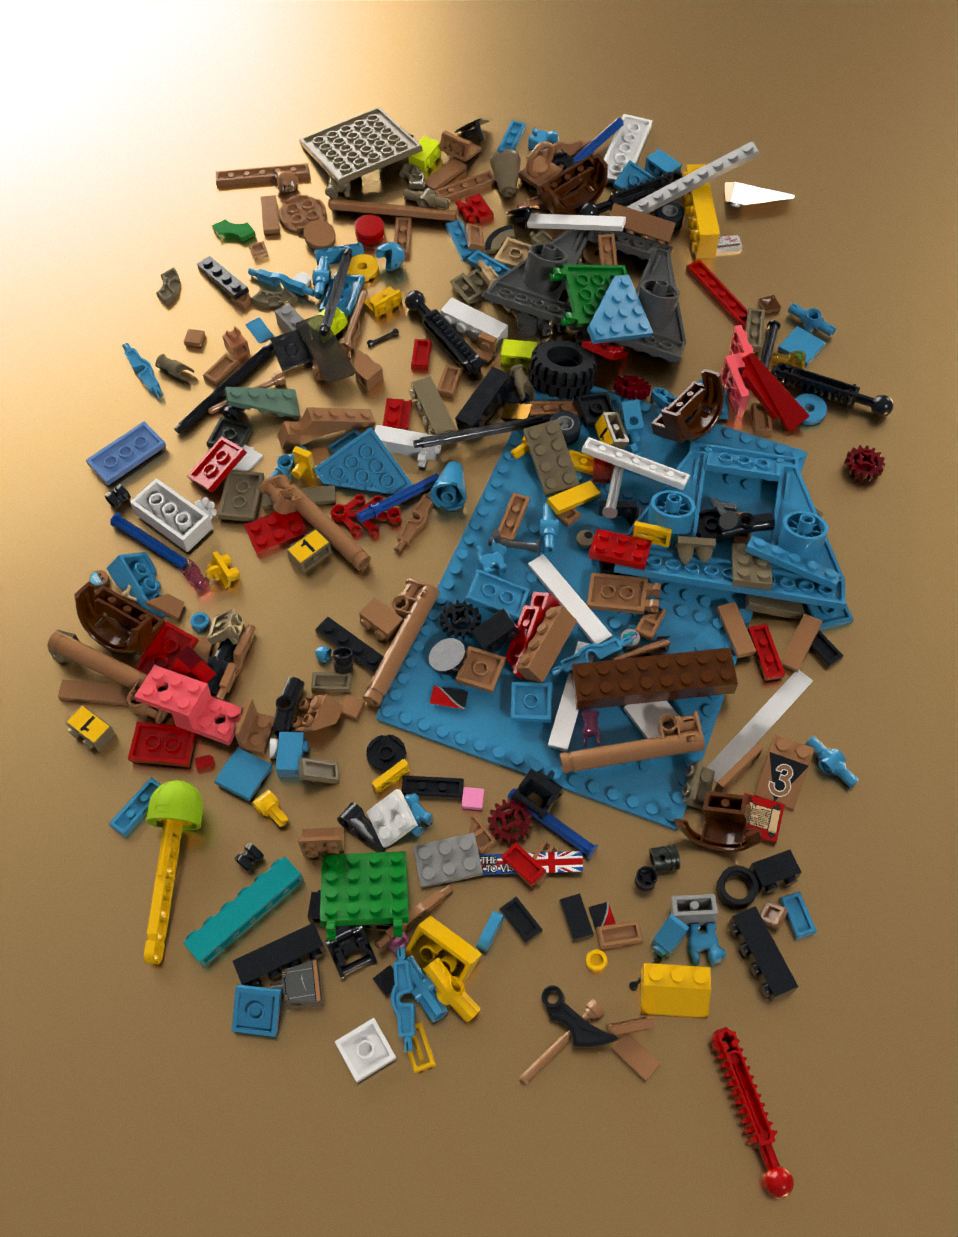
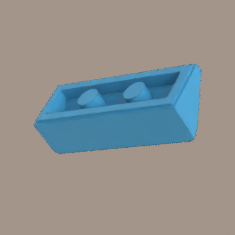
M360 242L315 249L316 263L319 266V259L322 256L328 257L329 264L339 263L343 252L347 248L352 250V257L364 254L363 244Z

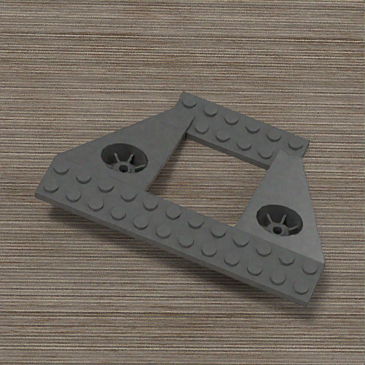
M567 230L550 243L533 244L529 248L527 258L497 278L484 294V299L490 303H498L508 309H516L523 314H531L538 319H546L556 325H562L561 318H565L564 313H572L570 304L560 301L566 288L564 278L558 281H551L549 275L554 273V267L562 268L563 264H577L588 240L598 245V235L614 234L617 250L627 255H636L642 260H649L636 288V293L653 330V334L651 337L613 342L620 346H628L635 351H643L653 357H661L668 362L678 363L686 346L679 305L680 291L676 288L670 257L673 247L624 231ZM575 323L567 325L571 330H579L589 335L587 327H576Z

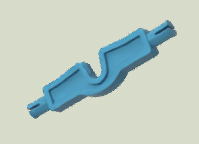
M261 268L258 270L248 269V275L257 277L258 281L274 287L279 286L281 283L284 289L287 288L292 293L302 296L304 294L314 296V289L306 287L304 283L293 280L285 274L279 272L272 273Z
M123 343L122 347L126 351L124 352L125 356L131 364L133 371L142 370L138 373L140 381L150 393L154 392L157 398L162 397L163 393L159 389L161 388L160 384L154 376L150 362L142 358L135 348L130 347L129 343Z
M628 636L621 640L614 638L601 644L586 645L577 654L561 660L559 666L550 669L552 677L562 672L568 675L571 673L572 664L589 663L588 655L590 654L594 655L597 661H604L613 655L621 653L623 647L632 644V639Z
M396 947L397 962H393L395 985L391 992V1004L397 1014L399 1037H403L404 1052L414 1051L412 1036L416 1035V1007L414 1003H403L401 997L404 994L412 993L414 986L410 961H407L405 957V947Z

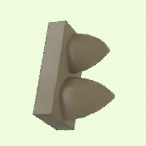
M678 536L674 543V551H678V555L685 565L690 562L694 552L697 553L703 563H706L712 556L716 546V539Z

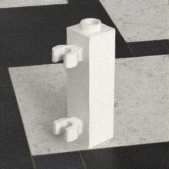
M376 425L375 433L390 453L417 457L419 467L425 468L427 459L435 461L436 455L440 454L441 445L414 448L413 440L432 436L430 434Z

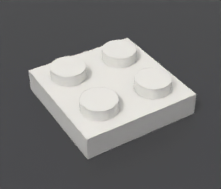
M398 789L367 811V815L384 848H388L418 826L401 790Z
M374 1018L335 1041L357 1083L396 1060L395 1054Z

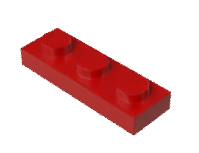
M767 623L748 627V632L755 646V654L765 681L784 678L785 671Z

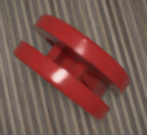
M364 215L356 220L354 225L355 236L359 242L364 245H375L384 239V222L380 217Z

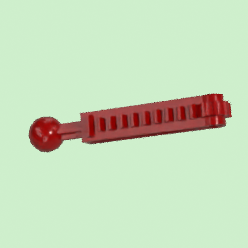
M727 1027L720 1030L717 1029L713 1033L714 1035L710 1043H712V1050L717 1052L716 1060H719L721 1063L719 1069H722L725 1073L722 1077L728 1081L726 1087L731 1089L729 1095L734 1097L735 1102L733 1106L738 1107L739 1111L736 1114L742 1118L740 1124L746 1128L744 1134L749 1136L746 1143L752 1145L754 1150L759 1149L767 1170L764 1176V1187L767 1192L776 1198H786L793 1190L794 1179L789 1170L780 1166L772 1143L776 1141L774 1136L778 1132L777 1130H771L770 1126L773 1123L767 1119L768 1112H764L763 1107L765 1104L760 1102L761 1094L756 1091L757 1084H753L752 1079L754 1076L750 1075L748 1071L751 1068L746 1066L745 1061L747 1058L743 1057L741 1053L743 1048H739L738 1043L740 1040L737 1039L736 1032Z

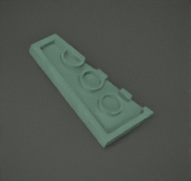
M226 387L225 389L226 401L229 406L247 410L254 408L261 413L272 412L276 413L279 417L290 416L293 417V420L298 421L300 419L295 389Z

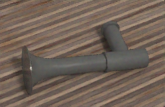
M717 498L711 499V505L721 515L719 519L720 526L724 529L734 528L739 519L735 513L738 505L736 503L720 502Z
M499 530L492 531L493 538H489V546H492V541L494 540L496 543L509 548L531 550L538 557L540 556L541 537L536 542L510 541L501 539Z

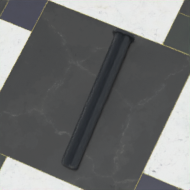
M771 320L767 323L768 330L760 359L768 370L777 331L781 326L776 320Z

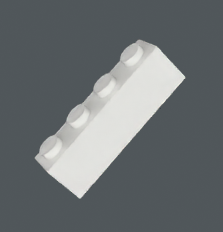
M452 297L440 310L441 315L453 328L471 336L473 339L478 340L481 332L496 337V349L503 343V339L508 337L507 324Z

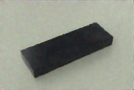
M403 775L401 792L403 796L416 793L419 798L462 800L464 779Z

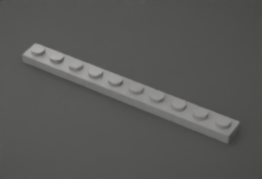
M753 141L627 207L648 214L760 156L759 151Z

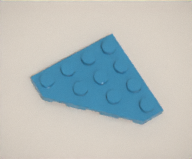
M629 275L614 276L600 305L587 327L593 344L651 337L653 334V330Z
M372 427L313 468L324 485H335L336 487L394 495L413 485Z

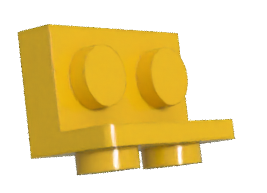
M389 286L365 300L364 307L376 318L402 303V293L399 289L395 291Z

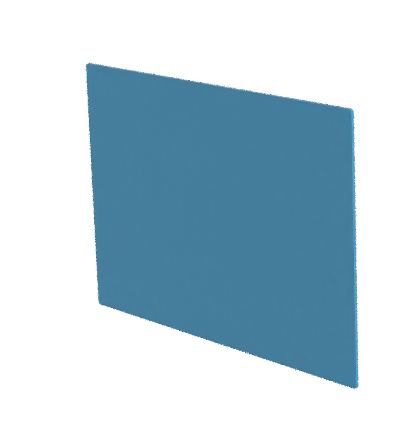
M595 386L587 393L608 392L615 412H619L621 402L634 401L633 399L628 400L625 396H620L618 393ZM533 387L535 393L534 401L574 400V398L558 399V397H549L548 394L544 395L540 390H536ZM528 397L526 404H529V401H531L530 397ZM639 400L644 424L643 433L640 438L641 444L637 446L638 452H643L640 456L676 469L689 453L691 441L685 440L683 443H679L655 435L651 423L661 414L662 408ZM689 416L685 420V423H687L693 416ZM579 418L581 422L580 436L574 444L568 445L567 448L568 451L574 450L582 453V447L588 437L600 440L595 427L585 428L582 419ZM715 424L702 438L693 441L799 458L800 473L807 456V452L719 424ZM523 429L512 431L437 587L440 594L389 687L376 714V719L527 775L531 768L546 776L553 770L555 775L552 780L567 791L670 829L678 830L674 819H682L687 804L682 803L684 796L682 795V790L687 781V768L690 764L703 760L725 694L668 700L671 707L681 717L692 715L694 711H697L705 742V750L693 752L687 757L679 772H677V768L688 753L576 772L571 771V773L563 774L560 753H565V751L548 747V742L568 675L562 672L552 677L549 671L543 682L552 683L551 723L511 721L512 682L529 681L527 679H519L513 673L514 670L507 659L493 694L456 683V676L459 670L444 675L435 672L429 664L431 649L441 640L455 638L454 635L448 637L447 632L442 631L440 613L443 612L444 606L449 608V602L456 604V600H459L460 603H463L466 599L476 570H481L476 547L481 546L484 554H492L491 546L488 545L489 538H493V530H498L513 492L530 497L529 505L514 541L536 542L541 537L540 556L545 555L586 605L591 573H600L598 560L588 558L590 548L583 549L577 545V534L582 530H589L595 535L597 529L626 534L630 529L625 517L616 516L610 519L598 514L600 500L607 501L611 481L576 471L580 484L591 481L601 492V495L594 500L575 507L581 513V518L569 528L558 520L559 530L558 536L555 539V552L546 554L544 552V540L542 536H539V521L543 517V504L547 502L549 497L554 495L544 496L531 454L527 452L518 459L512 457L511 450L522 444L524 436ZM624 469L618 501H637V508H641L643 512L651 502L653 495L659 492L664 483ZM705 470L700 512L706 509H714L710 501L713 498H717L720 502L736 503L738 505L736 512H748L752 515L774 514L777 481H766L764 479L738 475L733 476L719 472L713 473ZM772 530L751 532L752 536L761 538L771 544ZM732 537L716 542L710 558L731 561ZM507 547V552L504 554L505 564L508 567L507 574L499 576L497 570H493L492 574L530 589L525 605L530 606L533 592L550 593L528 567V563L538 558V556L531 550ZM619 573V575H622V576L639 577V576H634V575H628V574H621V573ZM648 578V583H661L660 598L649 594V600H659L658 612L665 609L667 613L653 640L649 641L640 637L639 645L636 648L655 642L657 637L670 636L666 639L670 641L669 649L664 654L681 653L700 635L715 649L730 647L735 667L737 658L716 609L717 606L736 602L748 629L753 611L744 610L745 594ZM478 607L479 614H481V624L495 615L493 612ZM590 609L612 634V639L618 638V640H620L624 630H635L643 616L642 614ZM647 610L644 611V615H646V614H654V613L648 612ZM576 624L551 668L559 666L561 660L574 655L578 641L592 644ZM473 632L472 638L466 635L465 640H462L461 636L457 639L463 643L466 649L471 646L484 650ZM511 641L503 644L494 654L506 657ZM623 647L621 653H624V652H627V651H630V650H633V649H626V648ZM438 686L467 691L468 696L465 709L431 704L430 699L433 687ZM626 705L579 710L567 753L643 740L645 737L623 710Z

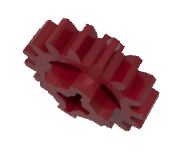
M623 375L622 377L618 376L615 378L613 390H615V393H620V396H625L628 400H635V398L642 400V398L647 399L649 397L651 385H649V382H644V379H639V376L629 375L628 377Z
M859 445L858 449L853 447L851 452L848 451L844 461L846 464L845 469L849 470V475H855L854 479L860 477L863 482L867 478L870 482L872 477L876 480L879 475L881 476L885 467V463H883L885 458L880 457L881 452L876 453L875 448L870 450L868 445L865 448Z
M503 799L501 806L496 803V810H490V815L493 817H488V823H491L489 831L495 830L492 833L493 837L499 836L500 843L506 839L508 845H510L511 840L518 844V838L520 837L525 840V832L531 833V828L528 826L533 825V820L530 819L532 813L527 812L528 808L526 806L521 807L520 802L515 804L512 799H510V803H506L505 799ZM519 813L522 814L524 822L519 819ZM514 817V822H510V824H508L507 826V821H510ZM496 821L502 824L501 830L498 828Z

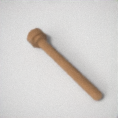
M365 289L359 295L345 336L338 342L337 348L341 352L348 353L351 350V337L367 296Z
M278 371L274 373V376L271 377L272 379L252 388H269L273 385L281 386L286 384V380L282 372ZM225 400L210 407L208 413L214 414L228 407L227 401Z
M592 999L586 1005L585 1013L581 1017L587 1022L590 1020L594 1021L599 1019L605 1012ZM569 1029L520 1076L522 1084L528 1083L573 1038Z

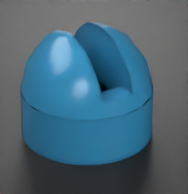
M320 646L315 651L316 658L323 663L329 660L332 650L326 646Z

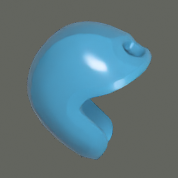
M384 243L375 250L377 258H386L385 267L387 271L398 269L404 262V250L397 243Z

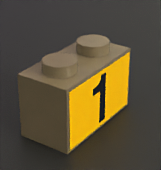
M603 412L594 424L599 440L624 450L629 443V439L619 412Z
M317 529L308 532L301 540L291 544L287 549L289 560L302 573L332 553L330 542Z
M81 705L65 722L69 727L68 732L76 739L78 737L83 739L82 743L90 750L94 748L100 752L116 735L109 724L84 705Z

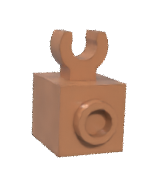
M236 326L230 332L226 330V334L222 336L224 345L234 359H238L250 352L247 340Z

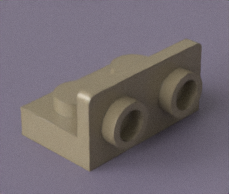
M233 608L215 616L207 640L214 644L229 638L234 645L237 644L244 623L242 616L237 614Z
M698 760L687 768V781L682 790V795H684L682 803L703 810L706 791L712 790L715 771L703 767V762Z

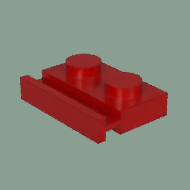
M387 398L382 426L408 430L412 400L404 401V399Z

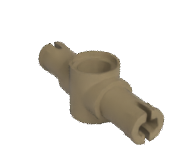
M425 188L424 191L405 189L403 194L404 199L416 201L419 207L430 208L437 206L444 209H449L450 199L438 197L435 191L430 188Z

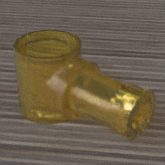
M801 350L793 351L788 355L773 352L771 363L778 364L783 362L805 370L806 354Z

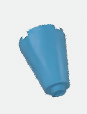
M455 461L447 463L433 485L430 498L435 506L445 507V510L452 511L462 508L466 502L464 470L460 463Z

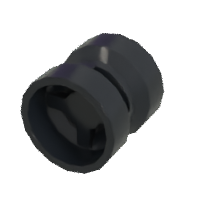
M228 405V407L223 409L222 415L224 418L237 421L245 409Z
M120 484L114 487V491L108 492L105 495V499L114 509H118L122 502H127L131 498L128 491Z
M339 647L333 651V659L335 661L333 665L336 673L347 674L353 670V654L350 648Z
M249 842L244 847V851L239 853L234 859L242 868L250 872L254 868V864L260 861L264 855L256 846Z
M650 866L641 867L637 871L634 881L637 890L642 893L651 892L657 882V872Z

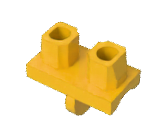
M218 551L212 552L213 560L207 565L208 569L205 575L208 579L220 580L225 589L230 588L231 582L239 579L240 572L237 567L228 569L232 563L228 554L220 555Z

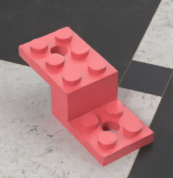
M742 325L734 327L729 347L731 355L725 356L721 372L722 385L727 390V397L736 419L743 417L744 410L747 408V400L750 397L748 386L742 379V372L745 370V363L742 361V357L753 353V347L751 344L749 345L747 333L743 330Z
M154 665L134 696L138 702L171 713L177 727L226 745H230L235 737L233 732L234 726L241 718L242 707L212 697L207 683ZM162 686L168 687L166 691H158V689ZM219 718L226 719L225 722L221 724L215 723V721Z

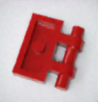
M480 193L465 198V203L461 200L456 201L458 211L464 215V220L469 224L474 225L475 220L483 223L494 218V213Z

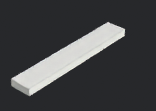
M531 214L527 227L623 231L626 217Z
M588 437L582 447V453L680 490H684L690 478L689 474Z
M544 554L528 563L529 569L550 594L577 620L576 625L592 644H601L612 639V634Z
M578 641L574 655L577 654L582 647L589 644ZM588 655L590 662H593L594 655ZM571 673L568 674L548 742V747L565 752L568 751L579 710H576Z

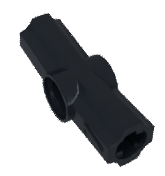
M744 512L740 514L737 525L732 529H724L718 523L716 525L717 535L719 539L725 540L738 535L748 536L751 532L774 530L775 518L772 513L752 515L751 513Z
M229 638L220 643L215 656L212 655L208 661V665L217 673L207 682L211 696H217L220 689L219 684L227 665L234 658L233 652L237 644L234 645Z
M288 677L281 696L276 700L277 708L272 729L273 735L279 737V732H291L296 705L305 686V683L299 678ZM285 705H290V706H289L288 708H286V709H283V708H282V707L285 706Z

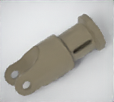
M163 353L156 359L155 366L157 368H163L169 374L185 382H189V380L179 375L180 372L189 370L195 373L191 367L175 359L171 360Z
M517 364L510 369V373L514 376V384L520 399H525L524 392H526L530 400L534 401L535 393L529 377L525 374L524 365Z

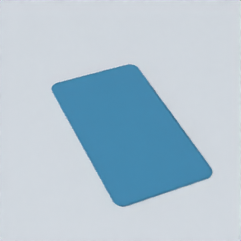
M260 317L245 324L259 343L274 336Z

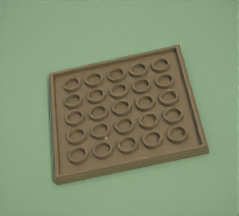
M380 107L299 139L300 145L339 185L423 151L422 146Z

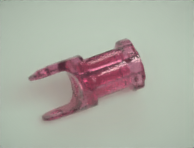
M188 559L191 567L186 572L179 568L180 572L188 581L193 583L196 591L199 592L206 589L210 580L201 574V570L192 560Z
M586 710L581 713L584 719V728L582 729L583 744L587 747V739L596 736L597 744L600 745L599 712L596 710Z

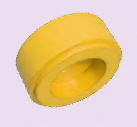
M598 949L590 951L585 960L586 967L593 973L604 971L608 963L606 954Z

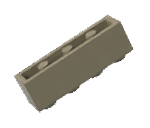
M431 376L411 382L412 390H410V396L412 400L416 401L418 413L423 415L422 421L424 426H428V433L430 435H437L456 431V427Z

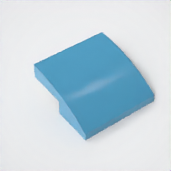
M238 747L215 779V784L250 801L260 789L261 782L272 771V764Z

